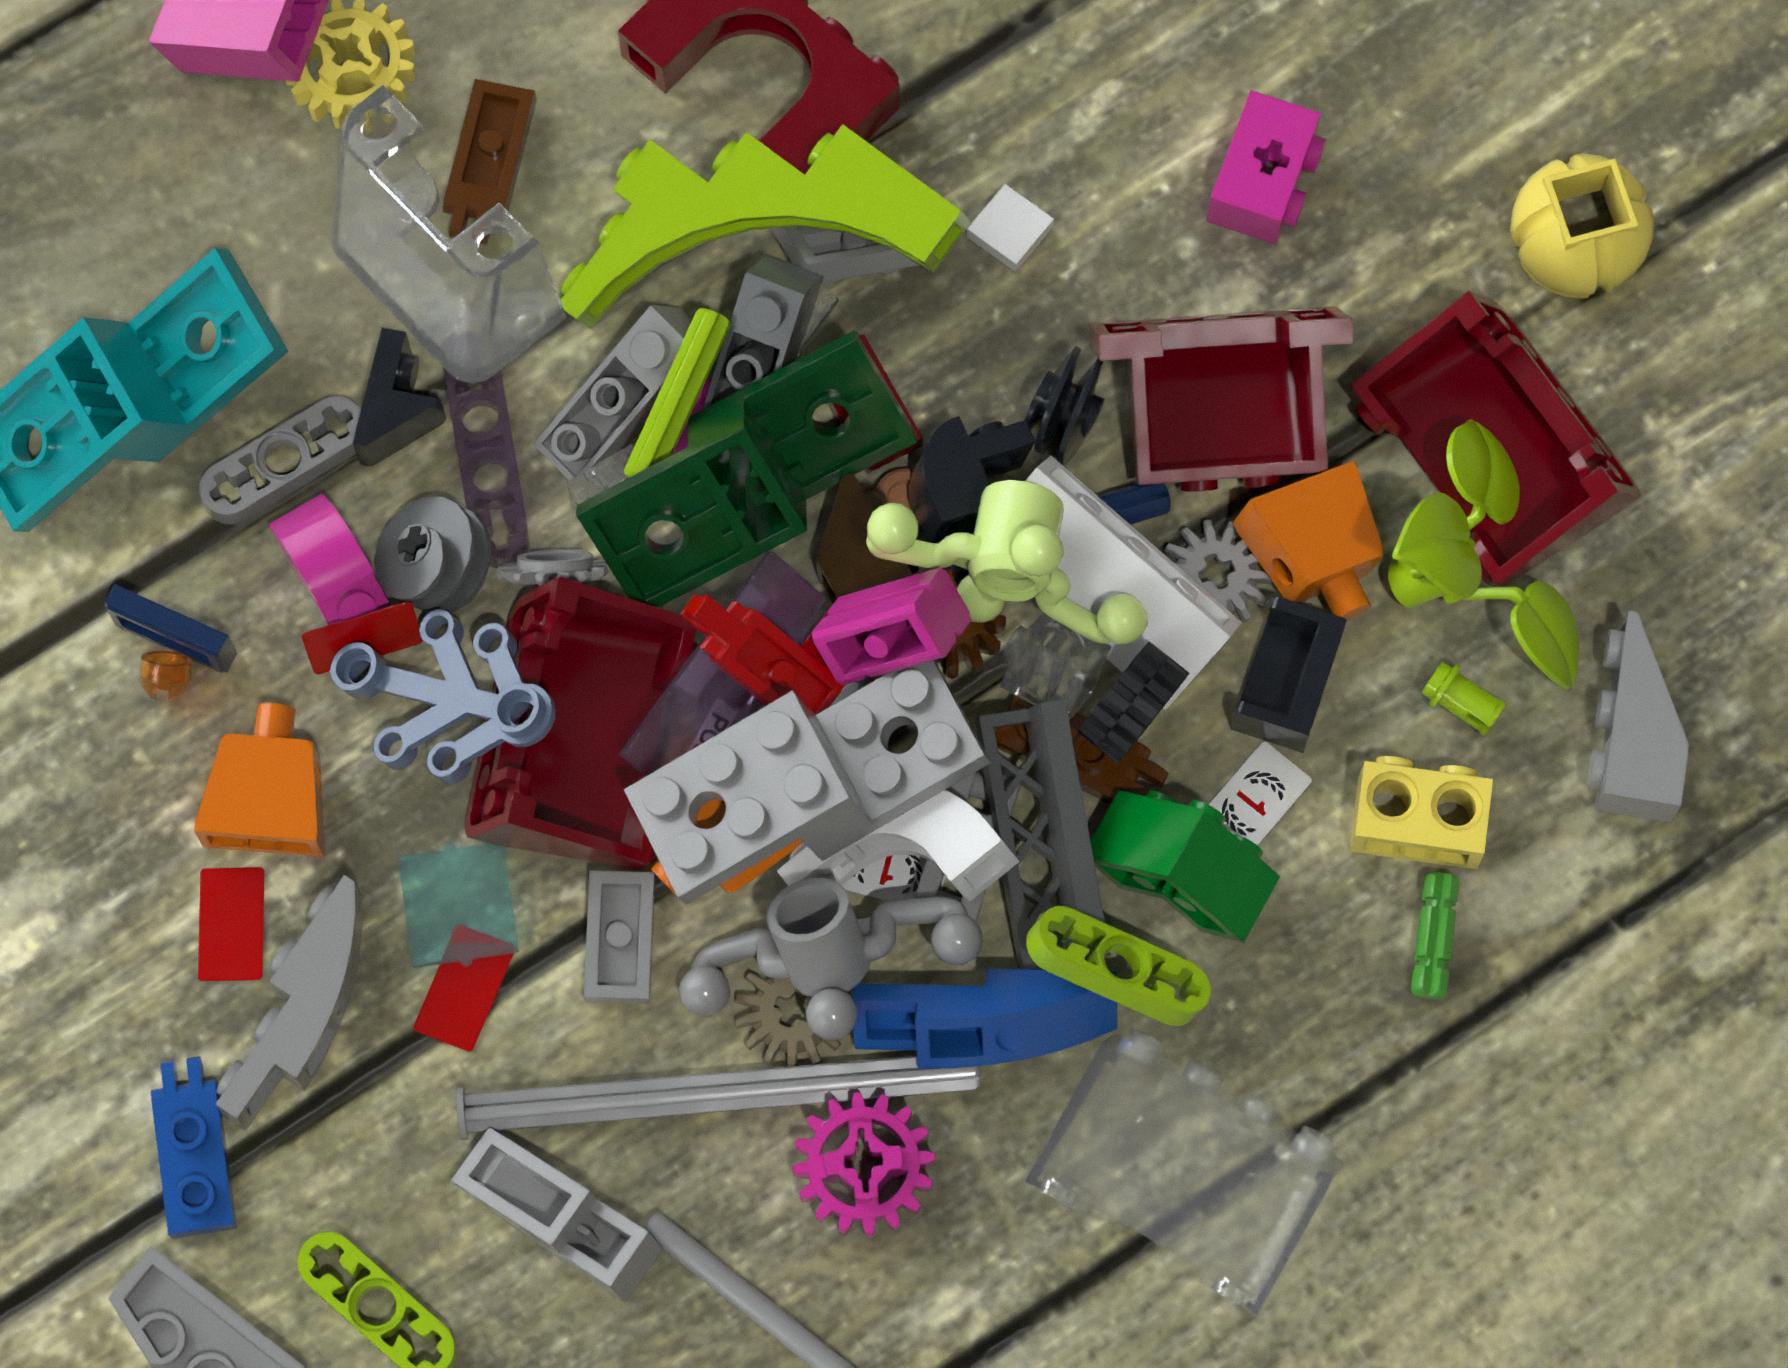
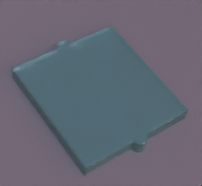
M449 843L444 847L443 851L398 857L413 968L458 961L463 966H470L473 959L519 952L504 846L482 844L457 848L455 844Z

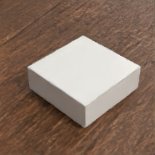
M1004 184L968 227L967 238L1014 272H1017L1053 228L1054 219Z

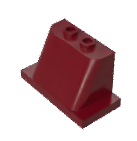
M1338 307L1089 323L1090 348L1099 361L1125 359L1135 475L1138 485L1180 482L1181 491L1201 492L1218 489V479L1243 478L1244 487H1270L1281 484V475L1317 473L1328 470L1322 346L1353 343L1352 317Z

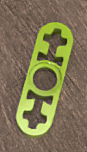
M1056 906L1048 909L1027 934L1026 946L1032 960L1043 970L1171 1026L1185 1025L1209 1002L1211 996L1210 982L1203 970L1196 964L1072 908ZM1053 931H1058L1063 935L1062 943L1067 947L1066 950L1056 945L1057 936L1052 933ZM1088 944L1092 945L1094 947V950L1089 954L1087 960H1085L1084 957L1090 951V949L1086 948V946ZM1116 953L1124 957L1132 968V979L1124 980L1114 976L1105 964V954ZM1152 972V976L1147 982L1152 986L1150 988H1147L1144 986V982L1149 978ZM1171 983H1175L1180 987L1179 996L1184 999V1002L1174 998L1175 988L1170 985Z
M322 1232L310 1237L303 1244L298 1254L297 1266L299 1274L307 1286L398 1368L454 1367L458 1351L455 1339L448 1328L347 1238L334 1232ZM338 1249L342 1250L344 1253L341 1255L339 1262L344 1270L355 1280L359 1277L362 1269H366L370 1273L369 1276L362 1278L354 1284L348 1293L345 1303H341L336 1297L346 1292L347 1289L333 1275L327 1273L320 1279L314 1277L319 1270L314 1257L321 1250L328 1255L334 1254ZM383 1289L395 1297L396 1311L393 1317L385 1324L378 1326L369 1325L360 1318V1301L368 1292ZM410 1312H414L419 1318L408 1325L422 1340L429 1341L435 1335L441 1338L436 1348L442 1358L435 1365L426 1360L422 1361L417 1367L411 1364L416 1353L412 1346L400 1335H398L392 1347L385 1342L386 1339L392 1337L403 1328Z

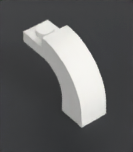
M944 790L824 861L803 842L791 853L789 861L779 868L777 872L788 886L806 878H826L836 881L842 886L861 869L876 860L899 854L915 855L928 859L938 865L950 882L970 902L1020 861L976 809L953 793Z

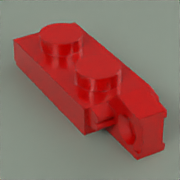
M694 594L680 613L694 628L707 636L699 648L706 655L710 656L709 660L765 706L794 691L807 707L817 715L829 708L846 686L837 683L827 667L756 609L745 608L737 601H732L729 607L725 609L709 595L705 594L702 597Z

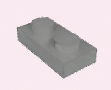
M590 871L584 978L585 1003L650 1004L656 881L653 872Z

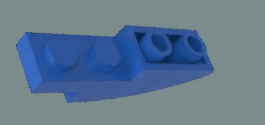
M986 969L985 986L859 983L853 989L852 999L855 1001L858 1010L857 1022L853 1028L855 1049L917 1051L918 1069L985 1066L1025 1060L1091 1041L1116 1030L1118 1027L1117 1002L1045 970ZM1110 971L1117 977V971Z

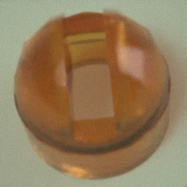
M153 651L144 653L141 656L140 680L144 691L152 699L157 700L159 690H168L169 701L178 699L189 688L193 660L184 654L176 652Z

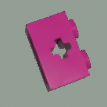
M1250 90L1210 197L1206 222L1277 245L1284 225L1295 228L1306 197V192L1297 189L1303 171L1315 174L1326 143V138L1316 135L1321 113ZM1267 164L1276 166L1272 175L1263 173Z

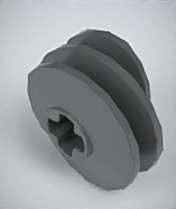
M442 496L423 497L406 505L389 522L379 540L374 560L376 579L384 593L402 602H411L414 608L421 610L434 608L436 610L443 609L448 612H456L469 604L484 584L491 564V539L485 523L473 511Z

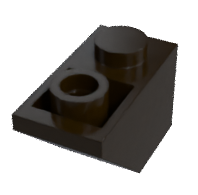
M853 472L841 478L817 557L818 581L832 605L840 596L909 577L919 572V566L881 559L869 551L866 544L868 537L867 523L873 511L884 504L872 486L862 489Z

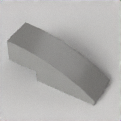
M490 1127L451 1180L458 1188L516 1230L624 1303L663 1250L647 1230L599 1201L590 1190Z

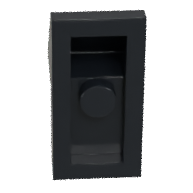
M381 328L353 440V446L360 465L370 467L376 465L438 428L446 421V415L440 399L406 393L412 392L415 387L419 369V356L412 355L407 333L404 331Z

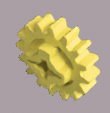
M332 0V11L324 14L299 82L286 81V84L294 86L291 92L297 106L309 103L308 108L311 118L316 122L329 112L332 113L335 128L342 129L347 117L356 116L357 123L362 129L368 126V113L376 111L385 120L391 117L387 104L390 99L403 103L406 102L408 96L405 85L402 82L416 81L415 66L410 61L417 56L413 40L405 39L408 34L404 21L398 19L389 23L390 15L385 4H380L371 13L367 11L365 0H355L353 7L349 9L343 8L341 0ZM382 42L390 52L388 67L383 65L382 59L379 57L381 54L379 46ZM312 58L317 60L318 67H320L318 71L320 79L317 83L310 75V62Z

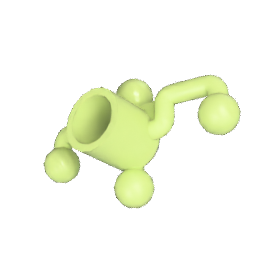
M1006 480L987 486L981 495L974 535L963 532L953 533L939 543L916 540L919 534L918 521L913 512L902 504L888 503L879 506L873 511L867 523L868 537L866 544L869 551L878 558L930 569L945 568L953 564L967 569L969 575L961 580L957 590L970 611L969 614L972 622L984 623L995 619L1001 613L1006 601H1027L1035 597L1036 604L1047 616L1084 638L1099 644L1113 642L1114 644L1125 645L1135 642L1143 635L1148 625L1146 609L1141 601L1132 595L1118 594L1109 597L1103 602L1097 615L1066 597L1071 588L1070 580L1062 570L1057 568L1063 557V543L1059 538L1064 514L1063 501L1054 492L1041 485L1027 481Z

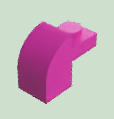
M323 493L268 524L293 571L309 591L327 625L391 606L373 574L372 566L336 508Z

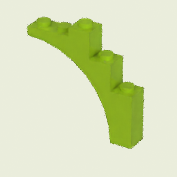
M843 124L835 135L827 133L816 144L808 158V164L811 167L805 175L747 132L744 133L738 143L732 140L720 151L712 165V171L715 174L709 182L649 139L642 150L635 148L626 156L616 174V178L619 181L612 190L631 206L625 214L621 212L615 214L604 226L598 239L602 245L588 264L582 262L570 272L561 288L564 296L557 305L591 329L625 291L661 264L703 243L750 230L804 227L848 233L892 248L934 273L971 222L959 208Z

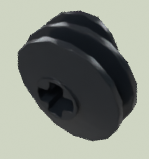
M1078 346L1073 348L1054 373L1051 371L1047 372L1036 391L1025 418L1030 430L1042 418L1034 445L1035 452L1044 454L1064 430L1057 455V461L1064 466L1067 465L1082 446L1105 402L1104 398L1094 394L1103 361H1099L1097 358L1077 384L1072 382L1081 352Z

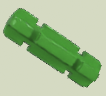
M1431 872L1426 875L1423 882L1421 901L1426 903V906H1422L1419 915L1414 958L1416 962H1419V965L1415 966L1413 970L1411 992L1414 996L1424 999H1443L1448 989L1450 971L1445 969V966L1449 965V961H1451L1456 911L1452 907L1456 906V902H1458L1460 885L1458 877L1452 874Z

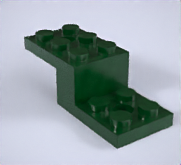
M854 330L691 415L688 419L687 448L578 504L576 516L628 598L654 607H660L806 532V499L836 485L845 475L851 472L855 475L917 443L916 431L857 332ZM826 403H837L843 406L849 414L843 424L834 428H826L815 422L812 415L819 406ZM666 520L677 524L682 531V535L677 541L663 545L652 541L647 536L646 531L654 522Z

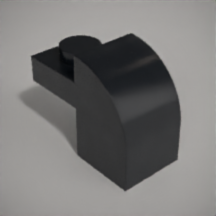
M960 416L946 421L934 431L913 469L909 483L911 508L926 542L939 543L953 533H974L981 495L984 489L991 485L988 478L1021 468L1035 444V439L1026 420L1004 426L1000 421L991 422L977 428L968 436Z

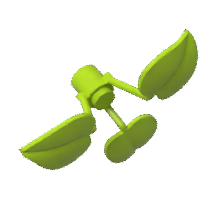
M1472 419L1467 420L1465 424L1458 426L1451 433L1447 445L1446 460L1448 471L1456 489L1466 501L1474 504L1472 511L1466 517L1460 505L1444 493H1434L1421 500L1408 517L1394 548L1392 558L1396 560L1390 564L1388 569L1391 590L1396 599L1407 608L1417 607L1441 596L1449 605L1460 600L1507 599L1512 601L1515 606L1510 614V623L1520 646L1540 670L1559 687L1568 691L1572 689L1577 677L1580 642L1575 617L1562 595L1554 587L1540 580L1530 583L1526 587L1525 593L1518 587L1478 588L1481 581V563L1474 549L1475 542L1469 538L1470 530L1485 518L1486 513L1498 524L1511 521L1519 505L1520 491L1514 465L1502 444L1480 423Z

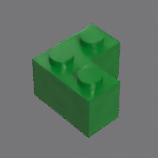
M1119 790L1091 839L1095 867L1120 889L1163 899L1200 932L1243 943L1280 878L1272 868L1260 859L1263 851L1258 845L1245 837L1232 834L1223 826L1226 818L1217 809L1198 800H1192L1189 806L1179 804L1168 796L1152 790L1148 791L1146 796Z

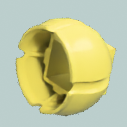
M1583 153L1573 155L1570 158L1569 164H1565L1558 159L1551 161L1531 175L1518 194L1512 211L1510 228L1514 246L1520 247L1518 256L1525 272L1534 282L1547 291L1563 297L1579 299L1588 298L1589 295L1594 294L1597 286H1600L1607 293L1627 281L1645 261L1654 235L1655 221L1651 206L1644 203L1647 194L1642 183L1630 170L1618 163L1615 158L1609 159L1600 155ZM1602 191L1615 226L1571 237L1559 201Z

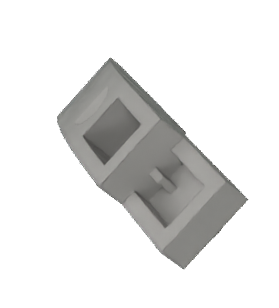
M345 875L335 889L327 886L317 896L307 916L312 922L298 942L290 939L276 955L270 968V972L275 974L270 980V984L277 996L286 1001L282 1009L275 1006L265 1015L254 1035V1039L258 1041L256 1047L244 1063L239 1060L235 1061L225 1072L218 1084L216 1092L221 1097L215 1105L226 1119L245 1131L282 1078L287 1079L300 1089L306 1090L324 1061L339 1030L352 993L359 963L362 938V896L355 881Z

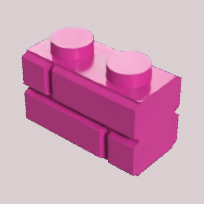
M939 567L838 597L828 610V616L823 617L812 631V637L815 646L836 682L843 686L864 680L866 676L875 677L945 657L956 643L955 637L961 636L971 622L970 611L947 571Z

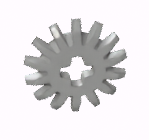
M1211 519L1203 521L1205 537L1201 539L1188 527H1185L1181 530L1180 534L1189 546L1185 549L1184 547L1168 543L1164 552L1177 558L1178 561L1175 564L1229 612L1236 610L1244 623L1250 620L1252 616L1245 603L1250 599L1264 606L1268 600L1255 588L1256 584H1273L1267 573L1256 570V565H1259V562L1253 554L1247 551L1249 548L1244 541L1241 540L1238 543L1232 540L1236 530L1233 522H1228L1223 537L1216 536ZM1215 557L1220 566L1231 564L1234 572H1231L1226 578L1227 587L1217 589L1213 581L1202 583L1199 575L1206 571V560Z
M581 550L529 552L519 555L517 562L503 563V566H498V574L511 583H519L521 585L538 584L539 586L558 576L584 584L588 581L600 580L611 572L604 559L597 560V557H593L592 553Z

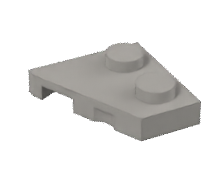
M804 227L771 229L793 265L824 276L822 284H831L840 279L873 273L887 274L898 269L919 265L892 248L848 233Z

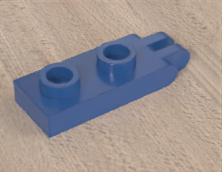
M200 1056L187 1058L186 1060L189 1084L179 1085L175 1061L161 1063L163 1088L151 1090L167 1231L171 1239L237 1229L223 1115L215 1105L220 1098V1095L216 1092L218 1082L216 1079L205 1081Z

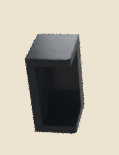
M1273 597L1263 634L1241 699L1238 701L1234 713L1231 730L1304 753L1347 619L1284 598Z

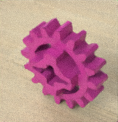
M854 1092L852 1108L843 1110L834 1098L829 1100L828 1108L831 1118L824 1122L820 1118L810 1115L807 1119V1124L815 1134L812 1140L796 1138L795 1149L801 1154L808 1156L806 1162H800L792 1166L793 1177L810 1180V1184L806 1185L799 1192V1198L802 1203L811 1202L816 1199L821 1202L815 1214V1219L820 1224L828 1220L833 1214L840 1217L839 1234L844 1236L850 1231L853 1222L863 1224V1230L867 1238H874L875 1222L883 1219L893 1231L900 1229L897 1212L904 1208L906 1211L917 1215L921 1210V1206L913 1196L914 1191H931L933 1181L930 1178L920 1174L921 1168H927L935 1164V1153L919 1151L917 1147L928 1138L926 1127L916 1128L911 1131L906 1127L912 1116V1110L907 1106L901 1109L895 1116L888 1113L887 1095L881 1094L874 1108L865 1107L861 1092ZM872 1123L891 1131L901 1141L904 1148H900V1145L887 1146L873 1134ZM849 1125L850 1136L837 1151L825 1152V1155H821L828 1140L837 1131ZM860 1137L865 1139V1148L869 1151L871 1161H882L883 1164L872 1168L871 1179H868V1193L863 1192L862 1180L858 1179L856 1169H845V1165L856 1161V1152L859 1151L858 1139ZM902 1175H907L900 1190L890 1200L879 1205L878 1193L891 1178H902ZM823 1182H828V1184L840 1183L855 1196L856 1207L844 1204L836 1199L827 1190Z

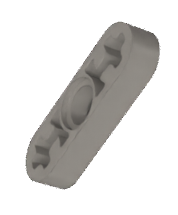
M327 397L211 466L203 474L199 484L200 497L208 514L214 520L223 524L233 525L242 523L354 456L356 452L353 440L361 412L358 405L345 397ZM332 417H336L341 423L349 421L346 424L349 435L340 440L334 433L324 436L328 432L326 421ZM306 431H309L312 441H316L318 450L321 453L314 458L306 440L301 436ZM280 446H291L301 453L299 466L293 472L286 475L274 474L266 467L268 455ZM253 463L260 479L266 485L261 490H258L255 480H251L249 471L246 468ZM226 481H229L234 488L241 486L238 490L241 500L232 505L225 498L219 499L221 493L218 486Z

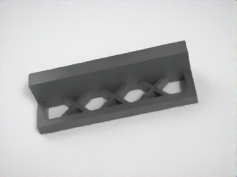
M1065 699L1042 702L1029 709L978 716L974 719L978 740L991 762L983 767L994 831L1020 862L1029 849L1032 848L1050 861L1053 878L1041 896L1021 882L1018 867L1020 862L1002 876L1019 969H1042L1030 957L1026 946V938L1030 928L1041 912L1055 907L1049 902L1055 892L1058 906L1072 908L1105 923ZM1026 724L1030 752L1019 768L998 754L995 728ZM1032 765L1036 781L1026 775ZM1002 771L1011 777L1005 788ZM1019 784L1037 796L1040 802L1042 814L1030 832L1009 816L1007 801ZM1043 829L1045 830L1047 845L1037 838ZM1013 834L1023 841L1017 851L1015 850ZM1024 898L1034 905L1028 915ZM1088 944L1086 946V948L1090 949V951L1084 957L1085 960H1087L1089 954L1094 950V947L1092 945ZM1106 953L1105 957L1111 956V953Z

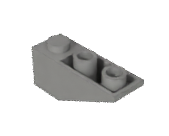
M650 305L534 442L533 445L575 487L581 486L641 433L692 321L680 307Z
M1628 610L1619 631L1610 629L1606 640L1603 666L1614 668L1611 691L1602 689L1599 695L1595 727L1604 728L1605 737L1603 751L1593 750L1587 777V788L1597 789L1595 810L1671 823L1682 803L1689 743L1639 613Z

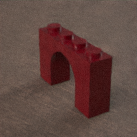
M648 0L618 30L621 56L665 94L712 48L730 38L742 35H763L780 40L794 49L804 60L811 76L808 86L796 104L759 142L804 175L811 167L808 164V158L812 150L827 133L835 135L843 124L862 139L868 141L900 108V83L894 69L877 55H872L870 58L853 44L854 41L851 34L840 22L832 17H827L825 20L808 7V0Z

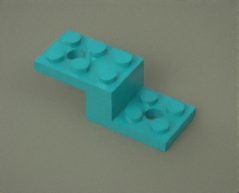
M213 248L129 323L83 317L0 390V508L13 531L30 532L113 459L160 462L289 352L230 250ZM208 321H211L216 329V341L210 352L205 353L200 344L202 328ZM37 428L42 437V448L40 454L33 460L28 453L27 447L31 431Z

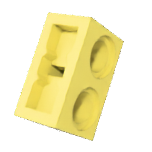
M1381 756L1376 758L1375 762L1364 761L1358 778L1349 852L1477 870L1485 854L1493 779L1478 777L1476 770L1459 765H1445L1440 767L1439 771L1414 768V763L1411 760L1396 756ZM1382 793L1394 794L1404 802L1406 812L1396 817L1386 816L1376 809L1373 798ZM1446 802L1458 803L1468 812L1470 822L1461 826L1450 825L1441 819L1437 807Z

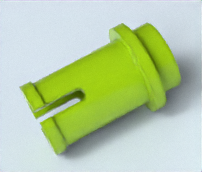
M1442 661L1421 692L1431 699L1428 706L1434 709L1436 704L1440 705L1479 731V734L1485 736L1507 702L1503 699H1498L1459 673L1461 666L1457 663L1452 668Z

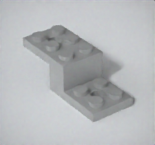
M935 660L889 672L817 715L807 707L794 691H791L624 789L677 897L687 905L798 839H801L824 861L991 762ZM903 725H913L918 728L917 741L910 750L900 754L889 752L888 740L895 729ZM714 799L725 801L726 813L723 820L717 826L710 829L698 828L697 814L700 808L706 802Z

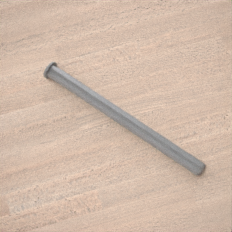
M917 1056L470 1094H465L463 1087L457 1088L458 1125L461 1140H468V1133L486 1132L489 1127L495 1131L819 1104L828 1103L833 1098L837 1102L852 1101L854 1092H861L864 1100L878 1099L881 1094L887 1095L890 1098L972 1091L979 1088L981 1075L980 1066L918 1069Z

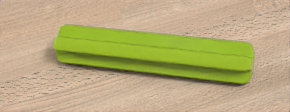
M699 308L696 311L625 466L624 475L628 478L672 456L730 329V321L720 313L706 308Z

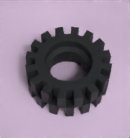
M1148 641L1104 695L1077 733L1115 763L1119 764L1190 673Z

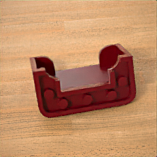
M1468 290L1351 384V387L1362 400L1356 405V409L1365 423L1378 435L1387 430L1391 435L1401 438L1438 490L1455 500L1463 509L1466 517L1470 515L1474 504L1469 503L1461 496L1448 471L1446 454L1450 435L1455 428L1472 419L1484 426L1502 444L1517 473L1520 498L1516 514L1511 521L1498 524L1486 513L1485 518L1470 530L1471 535L1469 538L1475 542L1474 549L1481 563V579L1487 584L1494 580L1497 585L1507 586L1620 513L1641 496L1639 488L1519 326L1497 302Z
M558 576L522 595L512 608L506 624V629L517 640V651L514 659L524 682L540 686L554 701L556 714L553 726L548 734L534 745L515 747L504 742L478 757L466 812L465 833L467 838L492 845L638 869L649 865L650 860L656 856V853L624 789L649 775L665 690L674 686L676 680L699 651V645L694 641L696 628L680 614ZM494 679L492 693L499 694V690ZM533 709L523 713L519 725L529 718Z

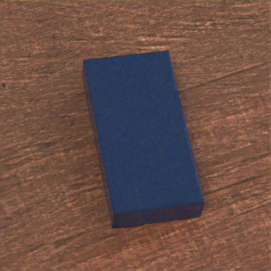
M114 584L104 603L115 626L220 673H223V671L228 672L237 655L229 635Z

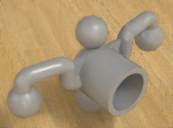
M806 878L790 884L779 892L770 903L766 917L769 929L758 928L710 944L701 950L693 961L692 970L688 971L681 980L679 995L683 1006L696 1016L710 1017L720 1012L728 1003L730 985L728 979L718 969L757 955L759 969L766 976L774 979L790 978L792 985L798 991L812 997L806 1009V1020L809 1028L823 1039L838 1040L852 1031L858 1018L856 1003L848 992L857 987L869 970L870 961L884 957L893 948L896 941V926L937 923L933 928L931 945L939 959L949 965H964L973 960L981 950L983 936L978 924L974 919L968 917L966 908L958 900L950 897L889 901L878 906L871 917L857 919L847 892L840 884L826 878Z

